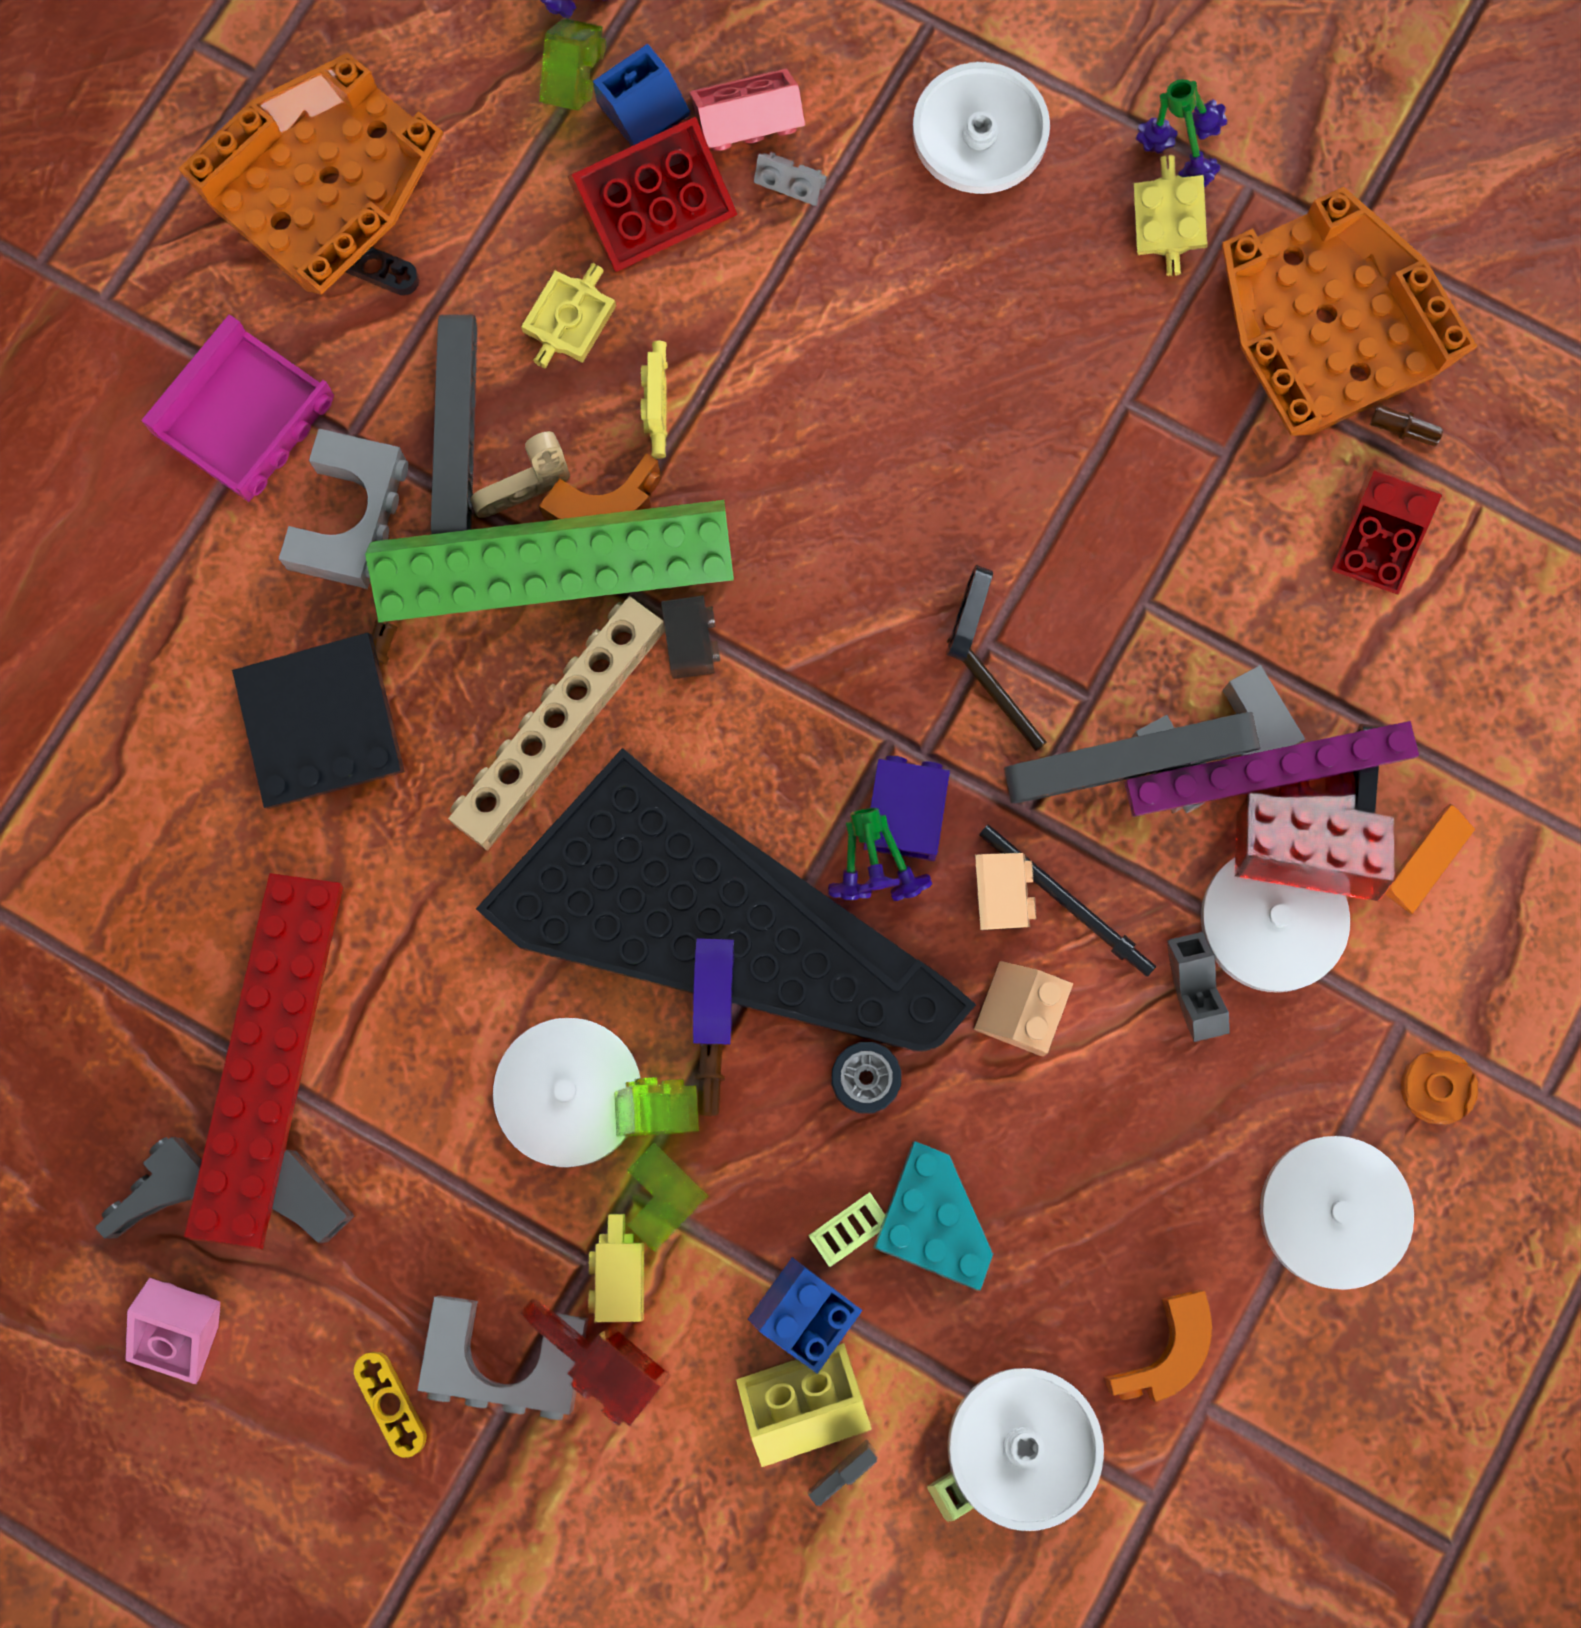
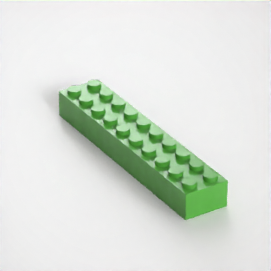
M724 500L371 541L365 552L378 622L734 580Z

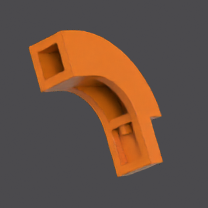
M646 453L625 483L615 491L604 495L583 493L559 478L539 505L543 518L549 521L652 508L650 497L646 492L652 493L660 482L661 475L658 460Z
M1194 1290L1162 1298L1169 1326V1337L1165 1350L1155 1362L1146 1367L1105 1377L1110 1394L1114 1396L1119 1395L1120 1400H1127L1142 1396V1389L1147 1388L1149 1399L1157 1402L1176 1394L1192 1381L1207 1357L1212 1337V1319L1205 1291Z

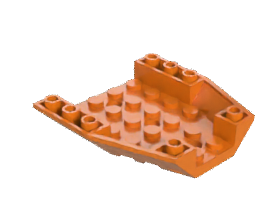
M347 52L251 100L185 161L178 170L220 217L307 292L322 295L396 224L440 142L443 131L419 111L413 117L377 88L371 71ZM382 128L387 130L386 134L381 138L370 137L371 133L376 129ZM335 173L339 175L336 182L332 184L323 183V179L328 174ZM279 220H291L290 225L286 229H274Z
M1344 186L1315 199L1308 213L1260 236H1257L1252 228L1222 243L1240 348L1290 436L1316 434L1426 382L1477 347L1426 258ZM1294 253L1300 258L1301 263L1290 265L1284 260L1283 255ZM1327 310L1333 315L1334 321L1324 323L1318 319L1316 312ZM1354 367L1363 369L1367 374V380H1355L1350 374V369Z

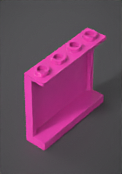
M228 315L141 421L154 436L247 502H250L254 495H259L265 489L268 482L267 479L275 469L281 468L289 458V452L296 443L303 441L308 436L311 425L317 417L329 410L334 394L326 381L318 382L246 332L237 319Z

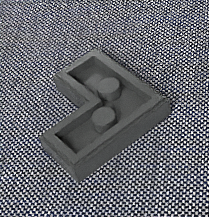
M866 1439L808 1490V1496L816 1506H821L845 1484L851 1485L877 1462L876 1451Z

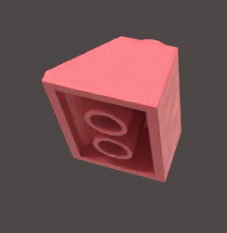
M787 69L690 91L696 119L709 148H712L713 151L728 149L732 146L731 143L742 140L745 143L759 142L764 139V135L776 132L778 135H789L795 133L797 127L805 126L799 87Z

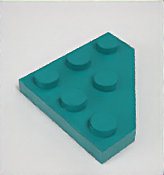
M914 1141L910 1147L873 1248L980 1291L993 1257L992 1250L950 1155Z

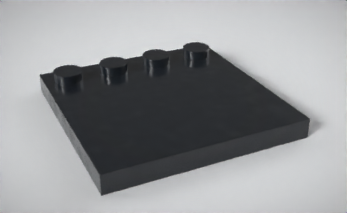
M367 632L232 670L264 808H275L405 772L372 634Z

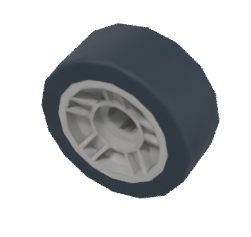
M859 1042L847 1047L837 1057L832 1068L831 1085L836 1098L846 1108L857 1113L872 1114L885 1109L896 1098L901 1087V1068L897 1058L886 1047L875 1042ZM871 1071L873 1073V1082L869 1085L862 1084L859 1080L860 1073Z

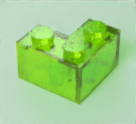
M563 18L545 33L539 102L579 111L587 101L591 100L594 85L593 80H589L590 69L594 67L599 59H603L606 48V39L602 38L603 26Z
M639 1078L632 1082H625L626 1088L614 1092L616 1137L681 1134L699 1131L696 1086H684V1079L661 1081L662 1084H658L657 1078Z
M653 1143L627 1170L654 1196L628 1224L654 1252L658 1251L710 1197L656 1143Z

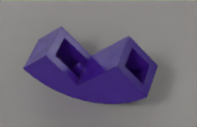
M701 938L696 940L693 1043L729 1045L731 1043L734 940Z

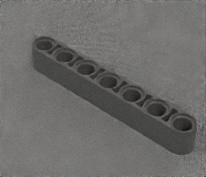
M474 314L439 315L431 534L472 530V504L470 497L473 495L477 321Z
M1246 712L1004 767V773L1011 804L1241 755L1261 748L1253 712Z

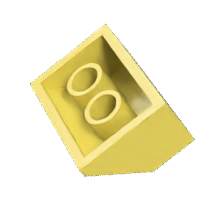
M844 1343L835 1348L818 1374L798 1359L736 1379L750 1436L762 1467L872 1430Z

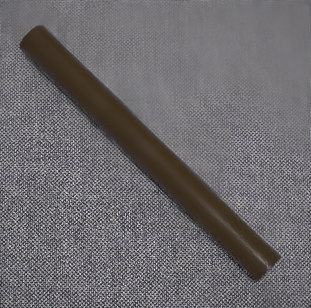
M970 648L963 661L964 664L1034 750H1039L1047 743L1046 740Z

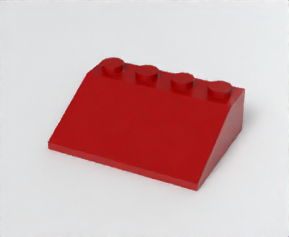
M696 116L567 176L581 208L615 272L738 215Z

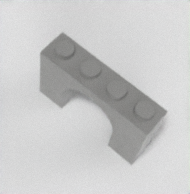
M318 429L309 462L318 474L352 481L365 488L368 495L367 509L363 518L355 527L341 534L326 535L288 526L279 560L290 571L368 589L370 577L365 552L371 541L388 540L389 526H387L390 513L394 514L397 510L399 502L397 490L400 481L404 482L406 479L408 461H406L400 447Z
M1261 665L1229 681L1222 690L1236 714L1253 712L1261 749L1241 754V756L1301 744L1305 740ZM1165 715L1135 731L1131 738L1173 729L1174 726L1169 717ZM1204 803L1171 809L1174 814L1184 809L1185 813H1189Z
M442 1295L434 1297L417 1391L428 1392L427 1399L434 1401L450 1402L451 1396L465 1398V1405L487 1408L488 1402L503 1404L502 1411L525 1414L526 1408L541 1410L540 1417L562 1420L563 1414L569 1415L574 1411L589 1318L557 1313L547 1314L541 1353L533 1372L521 1382L500 1384L486 1378L477 1369L472 1359L471 1337L478 1301Z

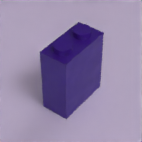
M886 756L885 760L878 759L870 808H879L880 815H886L888 827L901 856L935 861L938 853L950 770L943 769V765L936 762L924 761L921 765L908 764L907 759L903 757ZM880 832L881 838L874 841L876 852L891 854L882 832ZM866 842L864 844V850H867Z

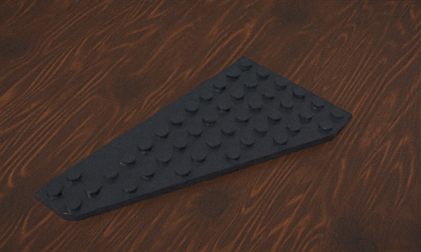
M624 748L615 755L476 908L477 911L520 949L694 994L697 938L734 940L732 1004L915 1052L930 1051L941 1046L976 1006L972 1000L946 978L920 960L912 957L657 778Z

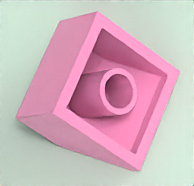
M149 1278L127 1311L125 1361L197 1384L219 1326L220 1301L214 1300L207 1295H199L176 1287L171 1283H164Z

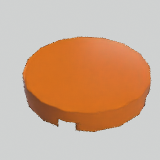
M1432 1050L1417 1055L1407 1064L1401 1077V1094L1406 1106L1417 1118L1429 1124L1447 1125L1461 1120L1473 1110L1478 1098V1081L1475 1073H1472L1471 1068L1468 1066L1469 1064L1462 1057L1450 1051Z

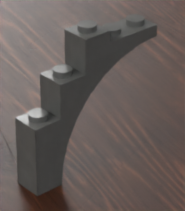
M165 1137L149 1150L151 1156L143 1164L152 1175L146 1174L138 1179L130 1188L132 1193L122 1203L117 1201L102 1213L103 1220L95 1228L104 1239L118 1238L140 1220L167 1206L193 1199L202 1159L183 1138L170 1137L168 1139ZM285 1151L272 1209L297 1223L318 1243H327L355 1215L297 1151Z

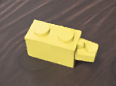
M608 1214V1234H599V1243L596 1244V1251L589 1252V1274L595 1275V1290H589L588 1311L589 1313H595V1322H641L644 1320V1243H634V1234H625V1214Z

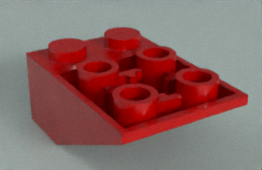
M1370 466L1355 501L1331 570L1399 595L1442 494L1432 488Z

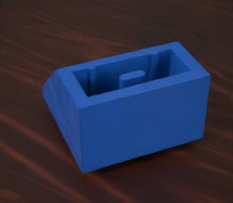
M646 44L593 81L597 104L631 146L675 126L691 115L669 69L649 44Z
M792 1257L747 1320L759 1332L818 1374L858 1318L862 1309Z

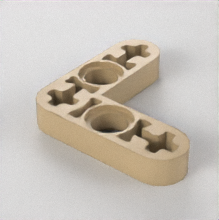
M553 432L539 433L525 443V449L532 465L531 468L475 492L470 497V502L478 517H489L551 490L559 478L565 482L570 478L562 449Z

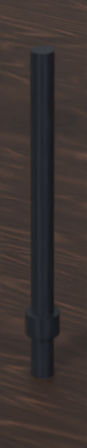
M989 824L979 834L1001 854L1022 853ZM1025 855V861H1030V859ZM1032 861L1034 882L1111 946L1113 948L1111 952L1121 961L1125 958L1146 977L1151 974L1156 965L1134 948L1136 944L1126 935L1121 937Z

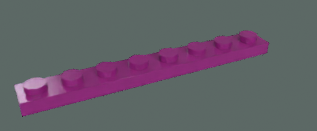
M1411 721L1132 778L1126 780L1124 784L1132 817L1411 760L1419 757V752Z

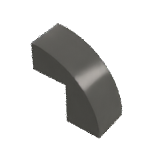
M1199 932L1167 940L1169 961L1176 993L1193 1041L1196 1042L1229 1034V1011L1216 988L1215 955L1204 933Z

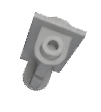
M774 152L758 155L754 183L811 205H817L820 189L823 190L827 181V176L822 175V170H814L801 164L796 168L793 166V161L777 156Z

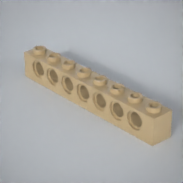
M629 596L624 603L618 602L612 608L608 615L609 621L601 631L596 629L588 638L585 644L586 650L579 658L575 656L568 662L563 671L564 677L557 685L552 684L546 689L541 697L542 704L534 713L530 711L524 716L518 726L520 731L512 741L507 739L502 743L496 752V757L498 758L490 768L484 767L476 775L473 781L475 786L466 797L464 795L460 796L450 809L452 814L448 819L454 826L488 851L665 632L663 620ZM626 632L632 635L631 640L627 644L618 645L613 642L615 636L619 633ZM604 659L610 662L609 667L603 672L591 670L592 665L597 660ZM576 687L587 689V694L580 700H573L569 698V695ZM561 714L565 716L561 726L557 728L547 726V721L552 715ZM540 742L542 743V749L537 755L528 756L525 754V748L529 743ZM510 769L518 770L520 774L516 782L512 784L502 782V777L506 771ZM487 797L496 798L497 803L492 811H480L479 807L482 800Z

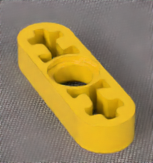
M370 1352L362 1355L355 1363L354 1377L390 1449L394 1454L403 1458L417 1454L426 1443V1431L389 1358L381 1352ZM369 1359L373 1364L378 1362L381 1364L382 1369L377 1372L381 1383L389 1379L392 1386L380 1389L375 1395L371 1388L379 1386L373 1376L366 1377L364 1371L368 1368L367 1361ZM386 1393H393L400 1400V1409L395 1415H386L380 1408V1400ZM406 1413L409 1420L402 1422L407 1433L414 1431L417 1436L412 1441L413 1449L408 1444L404 1446L399 1444L398 1439L403 1436L399 1425L393 1429L389 1426V1423L402 1418Z

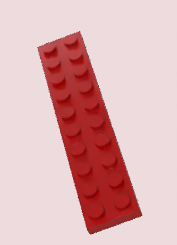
M269 873L184 1237L187 1239L261 1250L264 1248L342 896L343 886L341 883Z

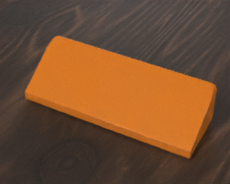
M1450 804L1442 810L1382 891L1383 894L1410 914L1414 913L1475 831V828L1455 806Z

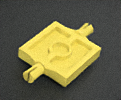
M1168 155L1169 169H1167L1166 156L1160 157L1161 178L1154 181L1134 183L1138 255L1156 253L1166 256V275L1173 276L1172 262H1174L1176 276L1181 274L1180 254L1190 249L1207 248L1204 175L1191 177L1175 176V156Z
M591 263L583 279L570 278L555 270L521 328L523 333L539 340L543 345L533 360L538 366L541 365L542 368H547L555 352L564 353L582 363L616 308L615 300L600 293L595 288L597 281L604 272L599 265L596 267V264Z
M664 341L652 342V352H648V365H641V384L644 387V398L641 399V419L644 420V433H650L652 441L651 456L656 459L666 457L667 379L665 369L668 368V363L666 362L667 344Z

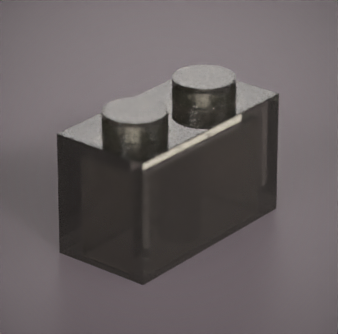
M704 596L661 601L672 678L678 679L714 674L713 662L720 661L718 641H710L709 628L715 627L713 606H705Z

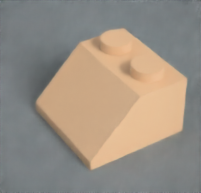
M1024 853L975 855L981 930L1030 927V919H1036L1035 897H1028L1027 883L1034 882L1032 860L1025 861Z
M1000 961L974 1030L1043 1057L1049 1051L1073 983L1037 969Z

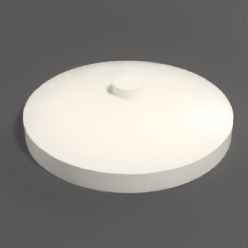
M988 62L962 64L937 76L921 94L913 118L915 149L927 170L949 187L976 194L1003 191L1026 179L1040 163L1046 150L1050 131L1048 109L1038 89L1017 71L1003 65Z
M1265 846L1241 853L1226 863L1216 873L1208 885L1203 898L1201 926L1202 932L1215 955V961L1229 976L1241 984L1260 991L1289 992L1316 982L1335 966L1343 954L1348 941L1350 912L1341 885L1332 872L1320 861L1309 854L1293 848Z
M579 1018L548 1020L521 1034L503 1055L493 1084L495 1114L508 1140L529 1158L556 1167L588 1165L612 1153L623 1143L633 1129L642 1102L641 1076L630 1050L610 1030L597 1023Z
M1328 1136L1300 1143L1287 1151L1275 1163L1262 1189L1260 1218L1268 1245L1277 1259L1290 1272L1300 1279L1320 1287L1354 1289L1381 1279L1401 1260L1411 1240L1414 1226V1208L1411 1193L1403 1175L1386 1155L1375 1147L1354 1138Z
M1016 1368L1004 1370L983 1379L963 1398L951 1422L948 1436V1458L952 1475L960 1492L975 1510L1001 1526L1015 1530L1035 1531L1061 1524L1075 1515L1086 1504L1100 1478L1104 1459V1446L1097 1417L1088 1401L1074 1386L1046 1371Z

